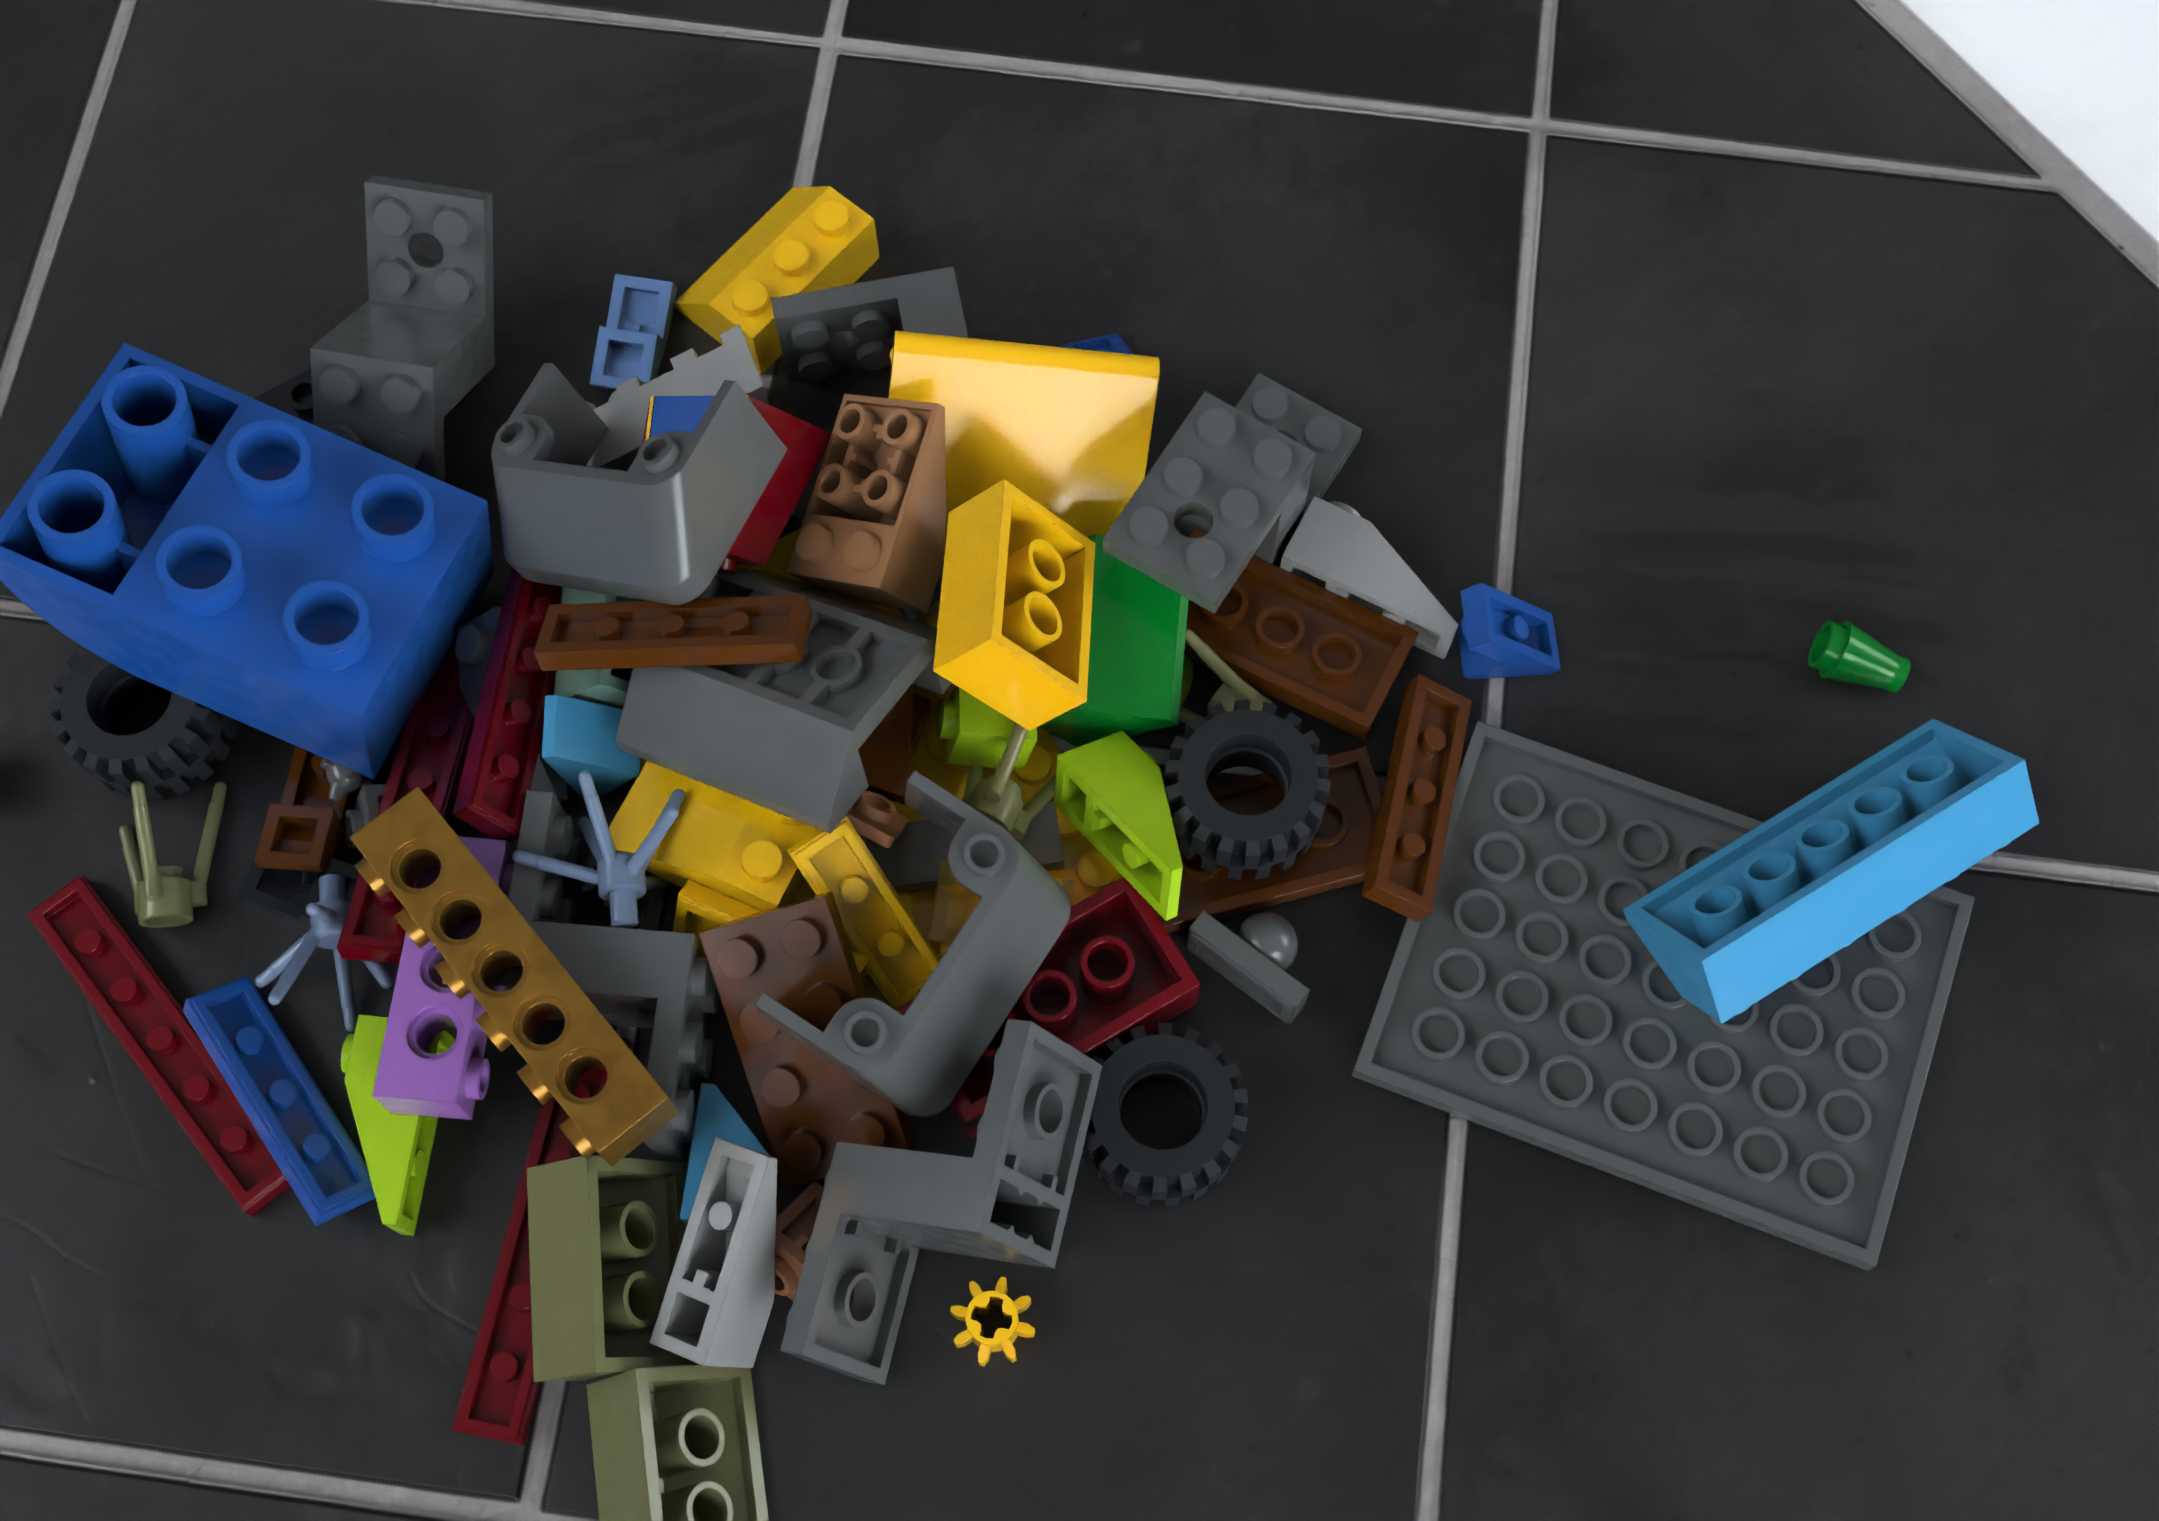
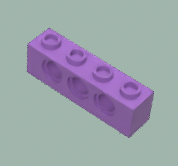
M458 836L508 898L514 867L512 859L514 852L506 840ZM430 866L423 869L417 876L415 888H424L431 885L438 878L441 866ZM476 915L469 921L459 922L454 929L453 939L462 940L472 936L481 924V916ZM406 933L372 1096L390 1113L472 1120L475 1101L484 1099L490 1079L489 1060L484 1058L488 1036L475 1020L486 1010L471 992L460 1000L450 988L442 987L443 979L434 967L445 958L431 941L422 948H419ZM448 1029L457 1030L456 1040L448 1050L440 1054H429L430 1043L438 1033Z

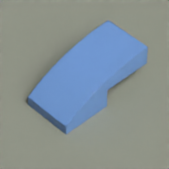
M615 274L606 327L599 326L590 385L592 387L616 390L615 386L635 376L644 382L657 378L666 348L678 287L673 282Z

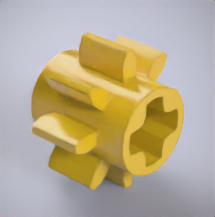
M1002 1276L996 1284L995 1291L982 1292L976 1282H969L970 1293L973 1299L968 1307L956 1305L950 1308L951 1315L957 1320L966 1321L967 1329L960 1332L954 1338L956 1347H965L974 1342L979 1347V1365L983 1367L988 1363L991 1352L1003 1351L1006 1358L1012 1363L1017 1361L1015 1348L1012 1345L1017 1336L1025 1338L1035 1336V1328L1028 1323L1019 1322L1018 1314L1030 1307L1032 1304L1029 1295L1012 1301L1006 1295L1008 1291L1007 1280ZM992 1305L1002 1307L1004 1320L1012 1324L1009 1329L998 1328L993 1339L985 1338L981 1323L976 1321L975 1318L977 1314L982 1316L988 1315Z

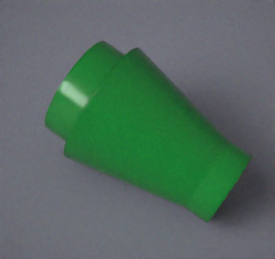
M1831 620L1827 621L1814 638L1808 656V665L1819 670V675L1823 679L1880 688L1891 693H1896L1901 689L1908 677L1911 666L1910 659L1896 654L1848 620L1843 621L1841 624Z

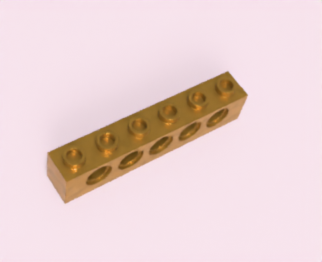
M416 787L349 837L365 857L354 865L355 868L380 898L390 890L404 906V909L394 915L395 919L419 948H422L431 941L445 959L434 967L438 974L460 1000L471 992L486 1011L475 1019L476 1022L501 1052L513 1044L527 1062L524 1067L517 1071V1074L542 1105L546 1104L553 1097L569 1115V1118L560 1124L559 1127L585 1159L597 1151L613 1167L680 1113L419 787ZM430 866H441L438 878L431 885L424 888H413L416 876L423 869ZM473 915L481 916V924L472 936L462 940L453 939L454 929L462 919ZM510 966L523 967L522 977L516 986L504 992L493 990L495 978L503 969ZM552 1017H562L565 1019L564 1030L555 1041L545 1045L534 1043L536 1029L543 1021ZM593 1069L607 1071L606 1085L599 1094L591 1098L576 1097V1085L583 1074Z

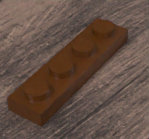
M807 594L694 599L681 605H669L651 601L552 604L548 607L534 654L542 671L802 662L812 611Z
M1420 674L1405 686L1361 896L1416 922L1432 913L1472 700Z

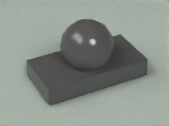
M1203 910L1189 928L1187 950L1287 1024L1288 1022L1291 1024L1304 1008L1310 989L1284 971L1293 963L1298 953V938L1292 925L1283 916L1273 912H1263L1249 916L1239 925L1236 933H1233Z

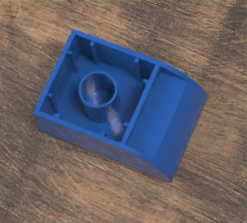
M125 342L0 519V581L32 611L64 635L104 660L138 678L373 780L456 640L457 628L465 624L494 574L487 500Z

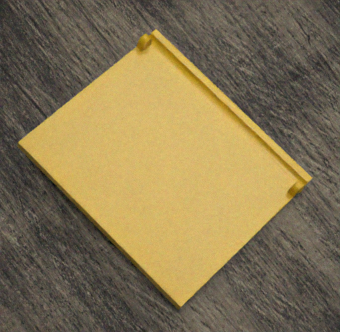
M895 330L894 347H892L889 354L892 367L888 398L938 403L945 407L946 535L950 511L1003 479L1017 487L1084 536L1107 534L1145 479L1159 382V357Z

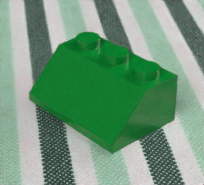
M1100 534L1087 537L1095 543L1087 702L1038 726L1076 747L1122 730L1128 736L1175 726L1178 725L1189 599L1104 552L1103 538L1105 535Z

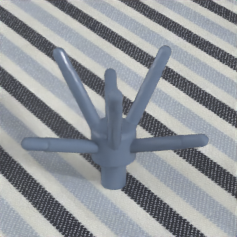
M582 770L578 774V780L590 819L587 816L581 817L578 820V826L597 862V870L522 850L515 851L512 854V859L518 864L598 885L599 897L608 901L610 905L611 927L632 929L639 923L637 899L642 898L647 890L669 888L673 884L656 875L645 876V870L662 839L678 817V809L685 798V793L681 789H675L672 792L653 828L635 853L616 852L592 775L589 771Z
M327 874L319 878V902L309 903L306 907V913L310 915V930L259 974L255 979V984L259 988H264L281 974L268 996V1001L271 1005H278L293 985L316 946L323 949H333L345 1028L349 1032H354L358 1019L349 959H342L337 949L351 901L347 900L345 876ZM363 961L381 987L387 989L393 985V979L382 962Z

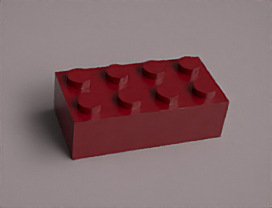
M1124 877L1071 907L1070 917L1064 930L950 1103V1107L969 1139L976 1136L978 1122L985 1111L994 1075V1059L1002 1043L1007 1019L1032 1021L1092 1059L1094 1055L1099 1058L1104 1053V1044L1113 1037L1117 1036L1120 1041L1127 1039L1130 1028L1144 1025L1145 1032L1149 1033L1157 1028L1158 1023H1166L1197 1004L1200 982L1150 904ZM915 998L898 1007L899 1013L904 1015Z

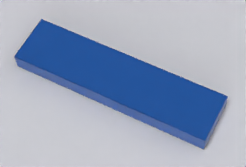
M244 976L186 999L183 1008L185 1016L315 1227L375 1199L366 1162L249 976Z

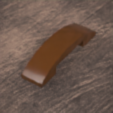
M297 746L295 747L281 803L269 804L254 860L258 868L323 872L330 862L344 833L346 810H352L358 789L348 792L337 804L329 801L330 784L326 777V769L320 767V763L323 760L322 757Z

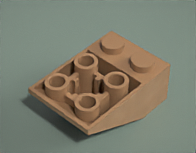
M844 394L786 573L814 587L855 601L928 613L944 563L946 545L945 407L938 403Z

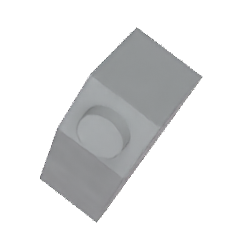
M1314 496L1282 555L1280 568L1419 632L1414 646L1444 660L1459 626L1457 622L1370 521L1362 518L1355 509L1347 504L1337 501L1329 503Z
M715 1137L649 1343L702 1366L753 1368L774 1303L777 1158Z

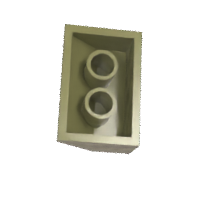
M590 1155L587 1159L579 1156L527 1168L534 1382L605 1379L635 1368L695 1365L693 1361L649 1343L687 1227L680 1220L685 1188L684 1162L622 1158L611 1167L601 1156Z
M702 1365L635 1368L586 1385L599 1521H769L751 1368Z

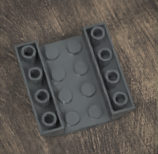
M736 568L735 575L716 573L708 588L695 599L807 594L812 618L802 662L633 668L615 739L619 750L831 834L869 787L858 749L911 684L942 695L952 684L933 671L937 629L768 570Z

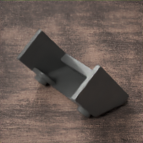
M544 363L507 422L497 431L491 450L506 561L525 580L669 605H681L694 600L712 582L787 452V447L735 381L724 380L693 433L671 431L650 437L639 448L637 456L628 471L586 466L609 428L553 363Z
M914 770L907 780L905 805L954 836L948 851L950 872L959 885L979 897L980 901L905 1014H900L882 1001L873 998H859L843 1005L836 1012L824 1032H822L764 993L756 1002L755 1007L759 1018L902 1112L917 1118H927L941 1113L950 1105L1064 930L1070 917L1071 907L1069 897L1062 885L1006 829Z

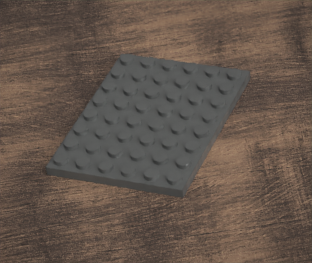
M1477 721L1458 772L1432 913L1419 922L1408 917L1406 919L1351 1076L1868 1271L1877 1265L1975 897L1941 885L1908 906L1904 911L1895 914L1860 936L1852 944L1841 948L1803 972L1798 978L1789 981L1754 1003L1746 1011L1735 1015L1721 1024L1681 997L1626 920L1623 909L1764 822Z

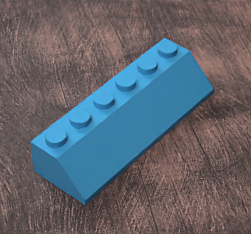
M1933 718L1623 909L1626 920L1681 997L1723 1024L2038 825L2039 819L2025 759Z

